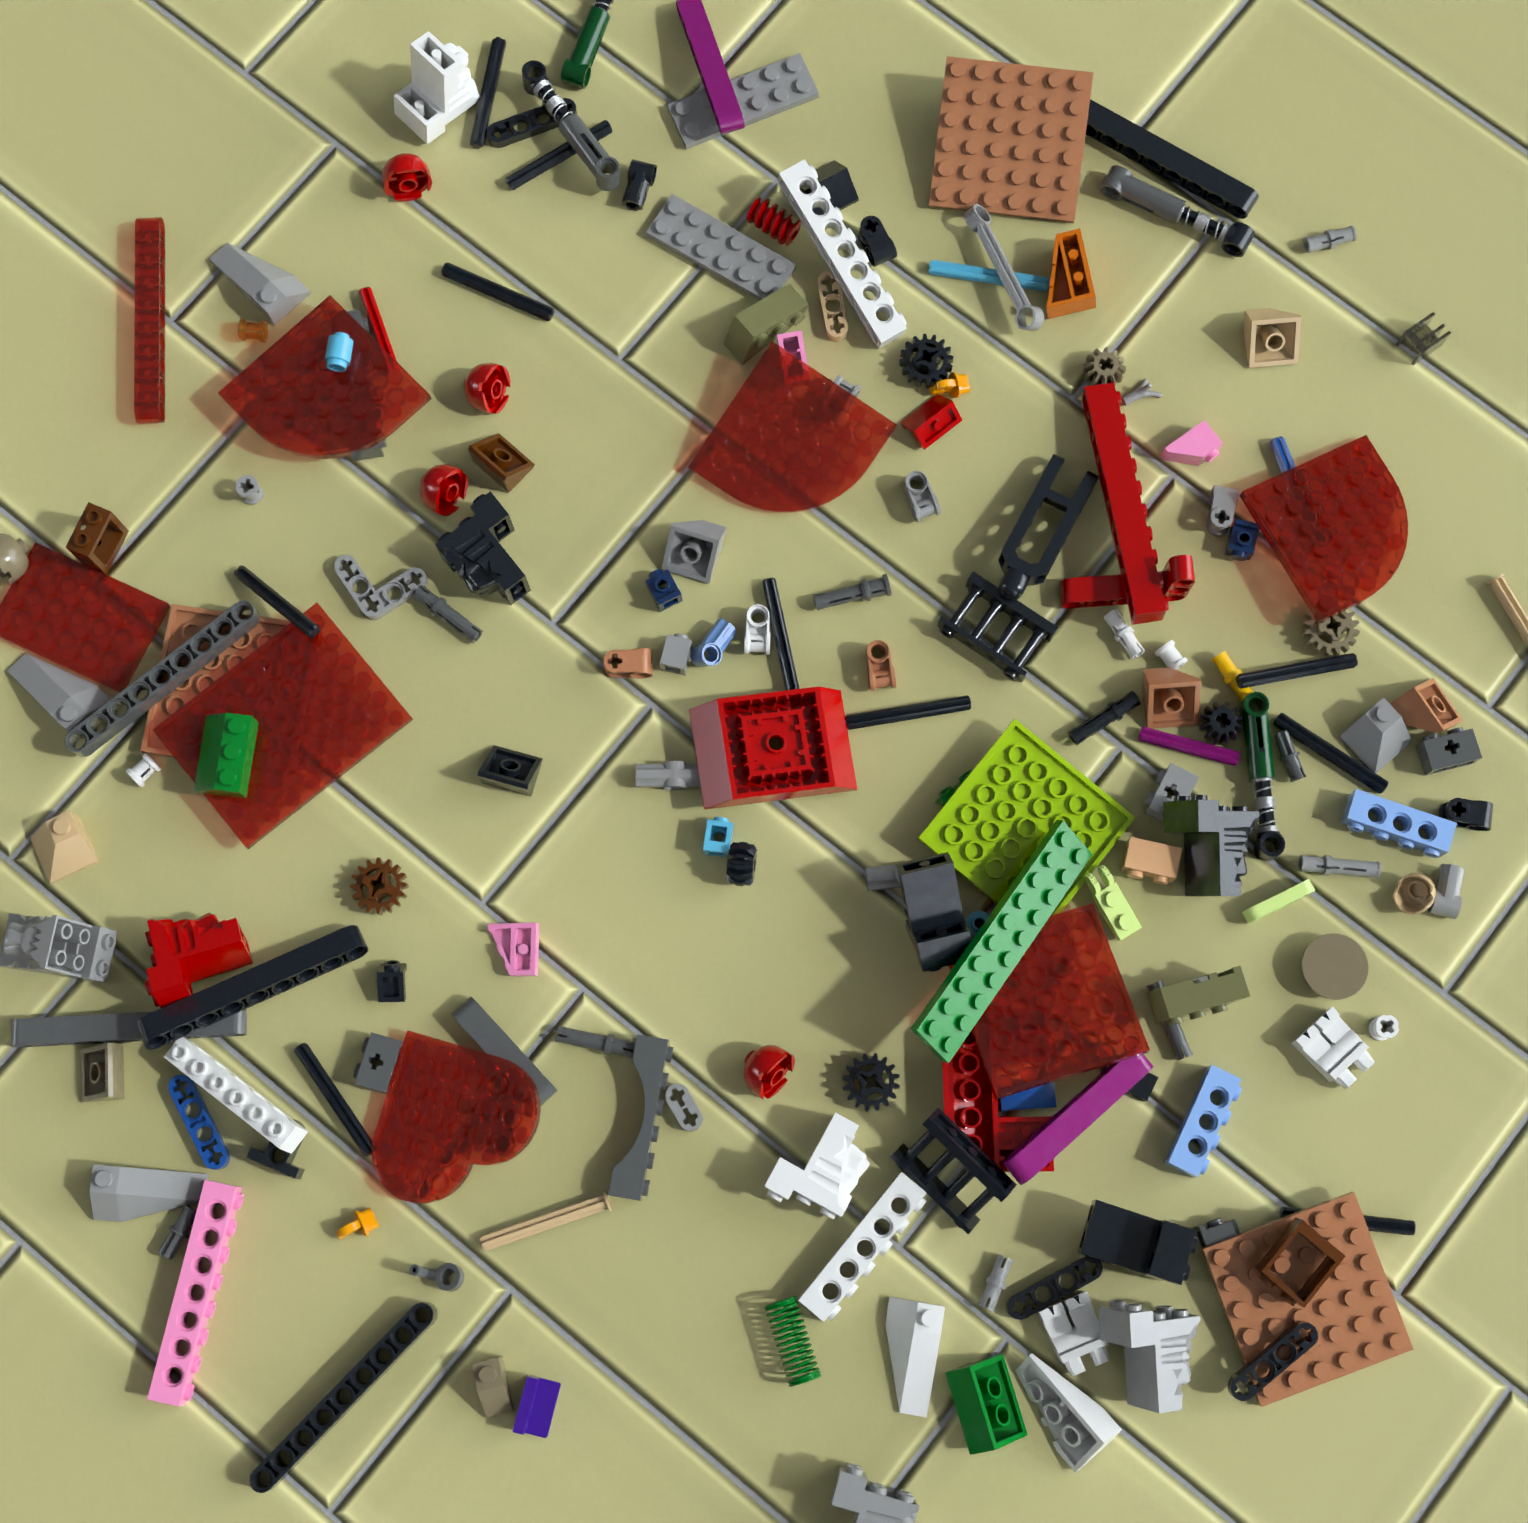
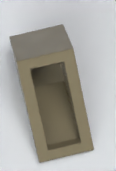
M503 1356L473 1363L472 1369L477 1393L486 1418L514 1411Z

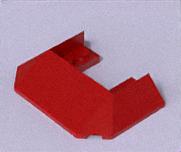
M1048 1008L986 1009L949 1063L942 1062L944 1113L1004 1172L1009 1171L1003 1165V1161L1052 1116L998 1117L996 1064L1050 1062ZM1054 1159L1039 1172L1054 1171Z

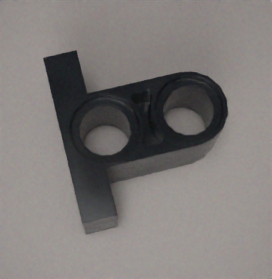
M293 1119L295 1122H297L300 1126H302L305 1129V1126L302 1122ZM302 1141L292 1154L284 1151L285 1157L281 1163H276L274 1160V1153L279 1148L272 1142H269L265 1152L251 1147L246 1157L294 1179H301L305 1169L292 1164Z

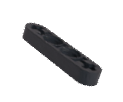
M562 98L567 104V109L572 111L573 114H577L574 101L569 98ZM542 105L491 124L487 128V137L491 146L502 148L558 128L560 123L556 122L545 106ZM546 114L550 117V120L542 124L537 122L538 116ZM523 122L527 124L526 130L522 132L516 131L514 127L517 123ZM508 127H510V131H511V134H512V135H509V133H508V131H507V128H508ZM499 132L502 137L497 139L495 133Z
M1084 1256L1034 1283L1008 1299L1006 1303L1008 1314L1018 1320L1035 1314L1099 1278L1103 1272L1102 1262L1098 1259ZM1087 1260L1090 1263H1096L1097 1267L1094 1268L1095 1274L1091 1275L1088 1272L1082 1274L1081 1277L1084 1281L1080 1283L1078 1275L1072 1268L1077 1266V1271L1084 1269ZM1063 1273H1069L1073 1276L1074 1283L1069 1289H1064L1059 1284V1277ZM1039 1286H1046L1050 1291V1297L1045 1302H1040L1036 1299L1035 1291ZM1029 1292L1031 1300L1037 1307L1032 1309V1305L1028 1304L1023 1308V1314L1013 1312L1014 1301L1024 1302L1028 1300L1025 1294Z
M1306 1321L1294 1323L1229 1379L1227 1384L1229 1393L1239 1401H1247L1255 1396L1316 1344L1318 1340L1316 1327ZM1301 1328L1310 1330L1307 1333L1308 1340L1301 1338L1296 1342L1300 1346L1298 1349L1288 1340L1291 1337L1296 1341L1301 1336L1299 1331ZM1282 1344H1286L1290 1348V1355L1284 1360L1279 1359L1276 1354L1277 1348ZM1260 1362H1266L1269 1365V1373L1265 1377H1258L1256 1375L1255 1368ZM1248 1372L1252 1378L1258 1381L1257 1384L1249 1381L1245 1385L1247 1391L1244 1394L1240 1391L1235 1392L1238 1389L1236 1385L1238 1381L1244 1384L1250 1379L1246 1376Z

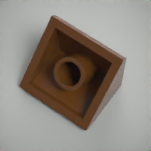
M499 433L474 443L468 448L472 461L508 493L535 465Z

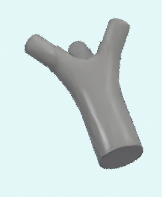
M1143 379L1142 384L1136 390L1121 397L1124 405L1127 406L1145 397L1154 396L1161 398L1162 394L1148 390L1152 385L1151 383L1147 384V379Z

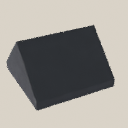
M833 160L816 169L817 180L821 187L825 186L831 197L830 202L834 208L837 207L841 211L859 201L847 167ZM807 186L799 188L804 194L812 193L811 189ZM819 207L812 209L816 215L824 214L823 209Z
M493 745L477 776L483 784L532 797L543 758Z

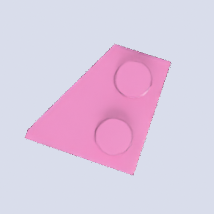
M488 924L487 928L494 937L497 944L496 947L500 956L505 961L504 965L509 975L512 977L538 976L539 924Z

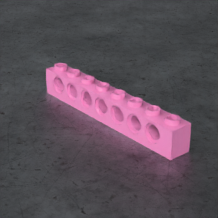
M204 1180L147 1400L179 1407L186 1405L187 1401H190L193 1396L194 1384H192L194 1373L199 1371L202 1358L199 1357L201 1345L204 1346L208 1338L209 1330L206 1329L208 1318H212L215 1311L216 1302H213L215 1291H218L222 1284L223 1275L220 1274L222 1264H225L228 1260L230 1248L227 1247L229 1237L234 1235L237 1221L234 1220L236 1210L241 1208L244 1194L241 1193L242 1187ZM221 1203L224 1206L225 1212L218 1219L214 1215V1208ZM212 1230L218 1236L217 1242L213 1246L207 1242V1235ZM205 1257L209 1259L211 1264L210 1269L206 1273L200 1269V1262ZM196 1285H200L203 1288V1296L199 1300L193 1296V1289ZM189 1312L194 1313L196 1316V1323L193 1327H189L186 1323V1316ZM181 1340H186L189 1344V1350L185 1355L179 1351ZM175 1367L179 1368L182 1373L181 1380L178 1383L171 1377L172 1370Z

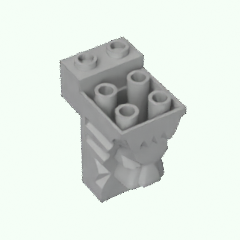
M9 913L0 951V966L15 970L64 975L80 980L106 983L118 931L101 926H92L58 915L34 917Z
M1111 1300L1109 1305L1099 1306L1100 1340L1124 1346L1127 1404L1159 1414L1182 1410L1183 1394L1180 1386L1190 1382L1191 1370L1188 1354L1191 1352V1339L1196 1335L1200 1316L1189 1314L1188 1309H1173L1170 1305L1156 1306L1155 1311H1152L1148 1308H1142V1305L1138 1303L1126 1304L1125 1300Z
M846 1463L845 1467L839 1465L830 1498L831 1504L856 1512L853 1523H915L919 1504L914 1499L912 1493L900 1489L896 1490V1494L888 1492L885 1485L870 1481L868 1486L866 1485L868 1478L861 1466Z

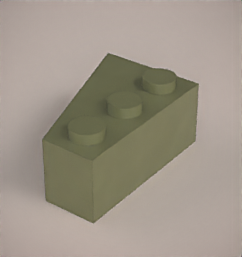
M789 283L736 314L724 345L743 365L777 339V334H783L792 326L800 324L805 318L804 314L809 304Z
M1241 965L1224 972H1214L1208 974V976L1160 987L1147 993L1156 1024L1167 1021L1168 1026L1183 1022V1017L1188 1015L1190 1020L1206 1016L1205 1011L1211 1010L1212 1014L1227 1011V1005L1250 997Z

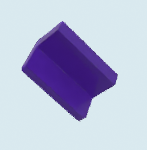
M533 1375L527 1376L513 1428L514 1433L521 1435L527 1433L543 1438L548 1436L561 1383Z

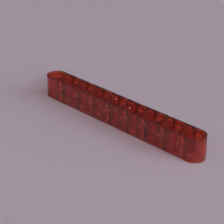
M162 217L136 218L134 414L137 424L164 423L165 224Z

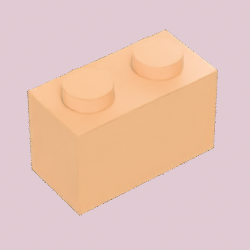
M1130 837L1126 841L1121 871L1127 872V876L1131 878L1142 879L1145 876L1153 878L1152 881L1154 883L1168 885V882H1173L1177 878L1182 848Z

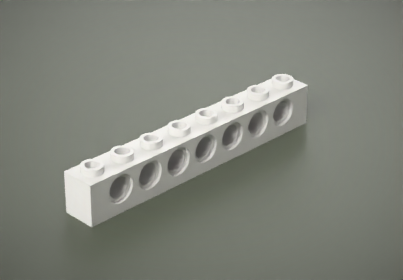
M804 159L779 173L777 182L876 347L880 349L904 335L907 329L906 320L893 307L894 301L888 291L884 292L880 285L881 279L875 270L872 271L869 267V260L864 250H859L857 247L854 233L850 228H846L842 222V213L837 207L834 208L830 202L831 197L825 186L821 187L815 168L812 165H808ZM807 186L811 189L812 193L804 194L799 188ZM819 207L823 209L824 214L816 215L812 209ZM832 228L837 232V235L833 237L828 236L825 230ZM845 249L849 252L850 256L843 258L838 254V250ZM857 270L862 274V278L855 279L851 276L850 272ZM863 292H872L875 296V299H866L863 295ZM876 313H885L888 320H878Z

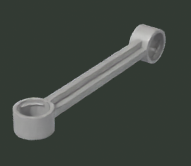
M974 204L964 213V220L978 234L1017 309L1015 314L1016 325L1022 330L1036 331L1044 322L1043 311L1041 308L1030 304L989 226L991 223L989 213L981 205ZM1032 310L1033 321L1027 326L1026 315Z

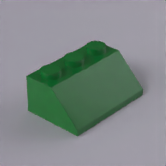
M233 713L206 716L193 792L247 798L259 724L253 716Z
M1003 1354L945 1372L970 1455L994 1451L1028 1436Z

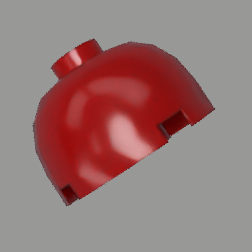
M409 153L398 154L389 159L383 168L382 182L387 196L389 194L394 196V199L397 201L419 199L422 197L421 193L423 191L431 189L433 182L429 168L417 155Z
M482 363L472 368L464 380V391L469 404L484 413H499L505 407L509 395H505L506 387L511 385L509 372L506 367L496 363Z
M449 464L435 465L429 469L420 480V497L425 506L442 516H450L459 508L455 506L459 497L463 500L465 499L468 489V477L462 473L463 470Z
M775 1045L762 1046L757 1050L749 1052L744 1061V1080L748 1088L761 1099H763V1096L767 1099L773 1097L788 1081V1079L783 1077L788 1070L793 1071L795 1065L794 1056Z

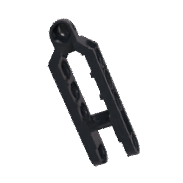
M1053 454L998 559L1001 570L1004 573L998 589L1004 598L1009 600L1020 599L1027 586L1044 583L1089 498L1099 475L1087 471L1071 500L1051 490L1055 478L1065 462L1064 458ZM1043 502L1065 512L1039 563L1030 564L1018 558L1016 550L1020 547L1028 528L1032 525L1039 507L1041 508Z

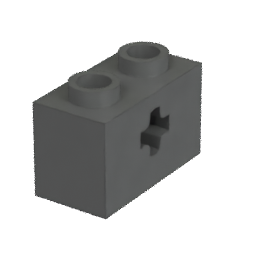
M1458 727L1447 731L1448 735L1439 737L1438 733L1423 737V741L1416 746L1425 776L1474 764L1482 759L1473 728L1463 730V727ZM1444 747H1445L1446 749H1450V748H1451L1452 753H1451L1450 751H1445Z
M371 1032L370 1038L366 1037L362 1046V1053H364L362 1062L358 1063L354 1070L353 1078L356 1079L355 1084L390 1094L406 1043ZM380 1058L383 1061V1065L376 1067L373 1064V1060Z

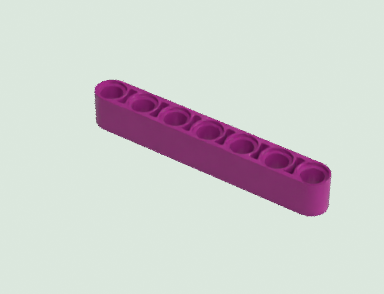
M676 0L678 15L720 134L723 135L745 128L740 106L702 0Z
M1137 1045L1130 1047L1003 1161V1165L1019 1185H1023L1032 1179L1153 1068L1151 1062Z

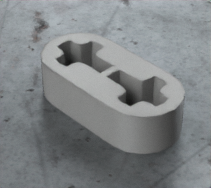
M682 1084L671 1085L666 1091L665 1098L677 1121L686 1131L693 1132L698 1130L702 1125L703 1117L688 1089ZM674 1089H677L679 1092L684 1091L685 1094L682 1096V1100L685 1103L684 1106L680 1107L676 1100L671 1101L670 1098L673 1096L672 1091ZM688 1108L692 1115H698V1118L695 1120L696 1125L693 1127L690 1124L685 1125L683 1122L686 1119L683 1110Z

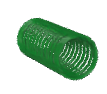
M796 1296L764 1306L765 1311L784 1307L767 1314V1317L786 1313L769 1320V1323L788 1319L771 1326L770 1329L790 1325L773 1332L772 1335L795 1330L775 1338L774 1341L797 1336L777 1344L776 1347L799 1342L779 1350L778 1353L801 1348L781 1356L780 1359L804 1354L783 1362L782 1365L806 1360L788 1367L784 1371L808 1366L788 1374L786 1377L810 1372L788 1381L789 1387L821 1377L820 1368H812L818 1362H810L816 1356H808L814 1350H806L812 1344H804L810 1338H802L808 1332H800L806 1326H798L804 1320H796L802 1314H793L798 1312L800 1308H791L799 1303Z

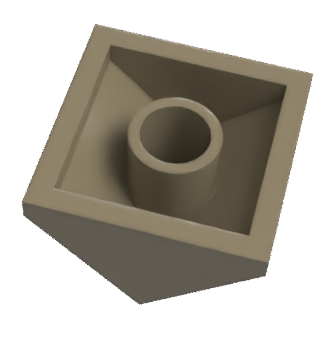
M105 1043L81 1049L82 1102L124 1099L123 1046Z

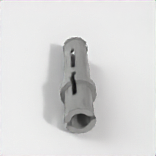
M1300 855L1298 867L1301 872H1320L1325 876H1329L1332 873L1379 878L1381 873V863L1379 861L1332 858L1331 855H1324L1323 857Z

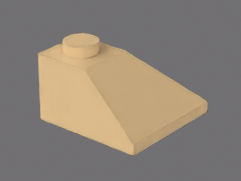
M1272 308L1245 310L1243 335L1248 367L1298 364L1301 315Z
M70 810L45 821L30 837L50 884L99 862L80 817Z

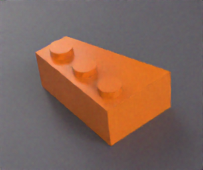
M1080 228L1056 234L1046 307L1048 319L1096 308V296Z

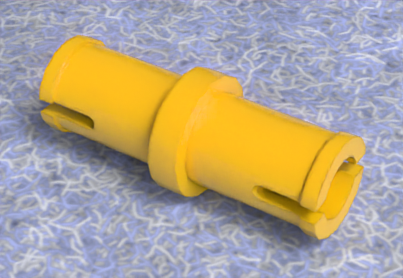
M1226 651L1212 659V662L1215 663L1225 679L1223 681L1231 686L1240 702L1249 693L1254 692L1250 687L1241 689L1237 686L1236 676L1243 672L1241 669L1236 668Z

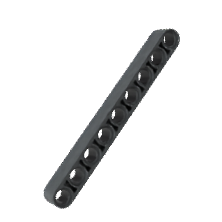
M245 600L232 605L66 735V747L80 757H87L94 753L256 627L260 620L258 611L250 602ZM244 611H251V614L247 619H240V616ZM225 626H230V632L221 636V629ZM204 642H210L209 648L201 652L200 646ZM184 658H189L188 665L180 668V661ZM168 674V680L165 683L159 684L160 676ZM142 690H148L147 696L142 700H138L139 693ZM122 706H127L125 714L117 716L118 709ZM106 722L105 729L97 732L96 728L99 723ZM81 738H85L84 745L76 749V742Z
M247 1009L184 1037L193 1039L247 1035ZM152 1012L12 1019L10 1046L39 1047L142 1041L136 1023L141 1017Z

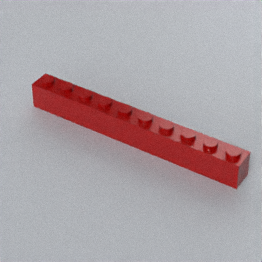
M1114 382L1085 386L1081 399L1131 623L1135 625L1162 621L1166 611L1169 610L1167 596L1162 594L1163 576L1161 572H1157L1158 555L1156 549H1152L1151 546L1153 534L1151 526H1147L1145 520L1147 518V507L1145 503L1141 502L1140 495H1142V485L1140 480H1136L1135 476L1137 464L1135 458H1131L1130 454L1132 449L1131 438L1129 435L1126 436L1125 433L1127 422L1125 414H1121L1120 411L1122 403L1121 394L1119 391H1116Z

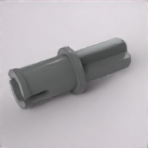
M1283 730L1276 733L1274 738L1282 756L1280 761L1284 762L1290 782L1307 777L1298 757L1300 752L1295 751L1288 731Z
M184 1205L175 1224L169 1227L170 1232L159 1249L161 1256L173 1259L184 1238L189 1237L187 1233L193 1225L197 1210Z

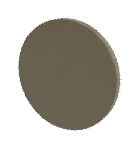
M1336 933L1325 934L1314 939L1306 947L1301 960V971L1306 984L1313 992L1326 999L1341 1000L1356 994L1363 987L1368 976V960L1361 946L1350 937Z

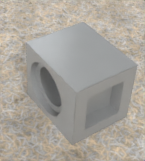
M675 633L674 636L667 634L660 660L661 670L686 676L693 648L692 640H689L688 636Z

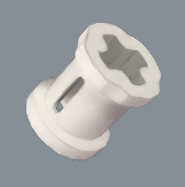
M1171 640L1160 647L1154 654L1156 657L1160 656L1167 667L1178 670L1188 662V659L1180 655L1174 646L1175 642Z
M146 753L142 755L143 758L132 769L128 768L126 770L128 775L141 787L145 785V781L155 771L159 772L161 770L160 766Z
M1392 1015L1376 1017L1369 1023V1034L1372 1038L1379 1041L1393 1038L1399 1031V1023ZM1382 1023H1386L1387 1025L1385 1028L1386 1032L1384 1033L1380 1030L1382 1028Z

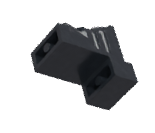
M490 491L486 495L478 496L473 501L470 508L474 516L463 519L459 523V527L451 533L446 532L443 534L435 546L445 564L453 572H458L461 580L466 582L473 596L485 597L498 590L501 596L512 605L530 592L531 589L525 574L499 543L515 531L508 512Z
M1191 795V800L1190 796H1174V801L1163 802L1164 833L1184 834L1185 896H1241L1242 881L1240 876L1247 874L1244 856L1248 852L1249 834H1252L1256 820L1259 817V811H1248V806H1232V811H1230L1228 806H1219V800H1208L1207 795Z
M946 852L896 864L903 894V903L906 908L904 909L907 917L905 925L916 950L917 959L922 971L934 972L942 967L955 965L972 940L970 930L964 920L954 863L949 853Z
M1092 1200L1077 1253L1118 1267L1130 1269L1132 1272L1142 1273L1144 1276L1154 1280L1182 1285V1282L1187 1281L1191 1265L1188 1264L1190 1253L1194 1254L1196 1251L1198 1238L1195 1237L1196 1230L1166 1220H1157L1099 1200Z

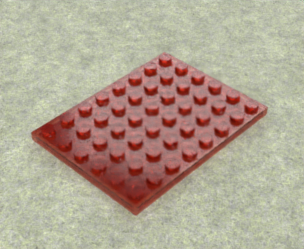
M315 603L303 613L320 628V632L314 638H309L292 623L288 624L153 729L154 733L195 783L207 715L221 713L250 715L259 722L247 798L204 794L248 850L413 720L318 603Z

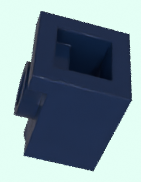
M1235 519L1230 528L1225 555H1229L1237 561L1250 560L1254 554L1261 524ZM1240 539L1248 540V542L1243 543Z
M657 569L648 575L649 579L645 580L646 586L660 612L683 601L682 594L669 570L663 572L662 569ZM663 583L667 584L665 589L658 588Z

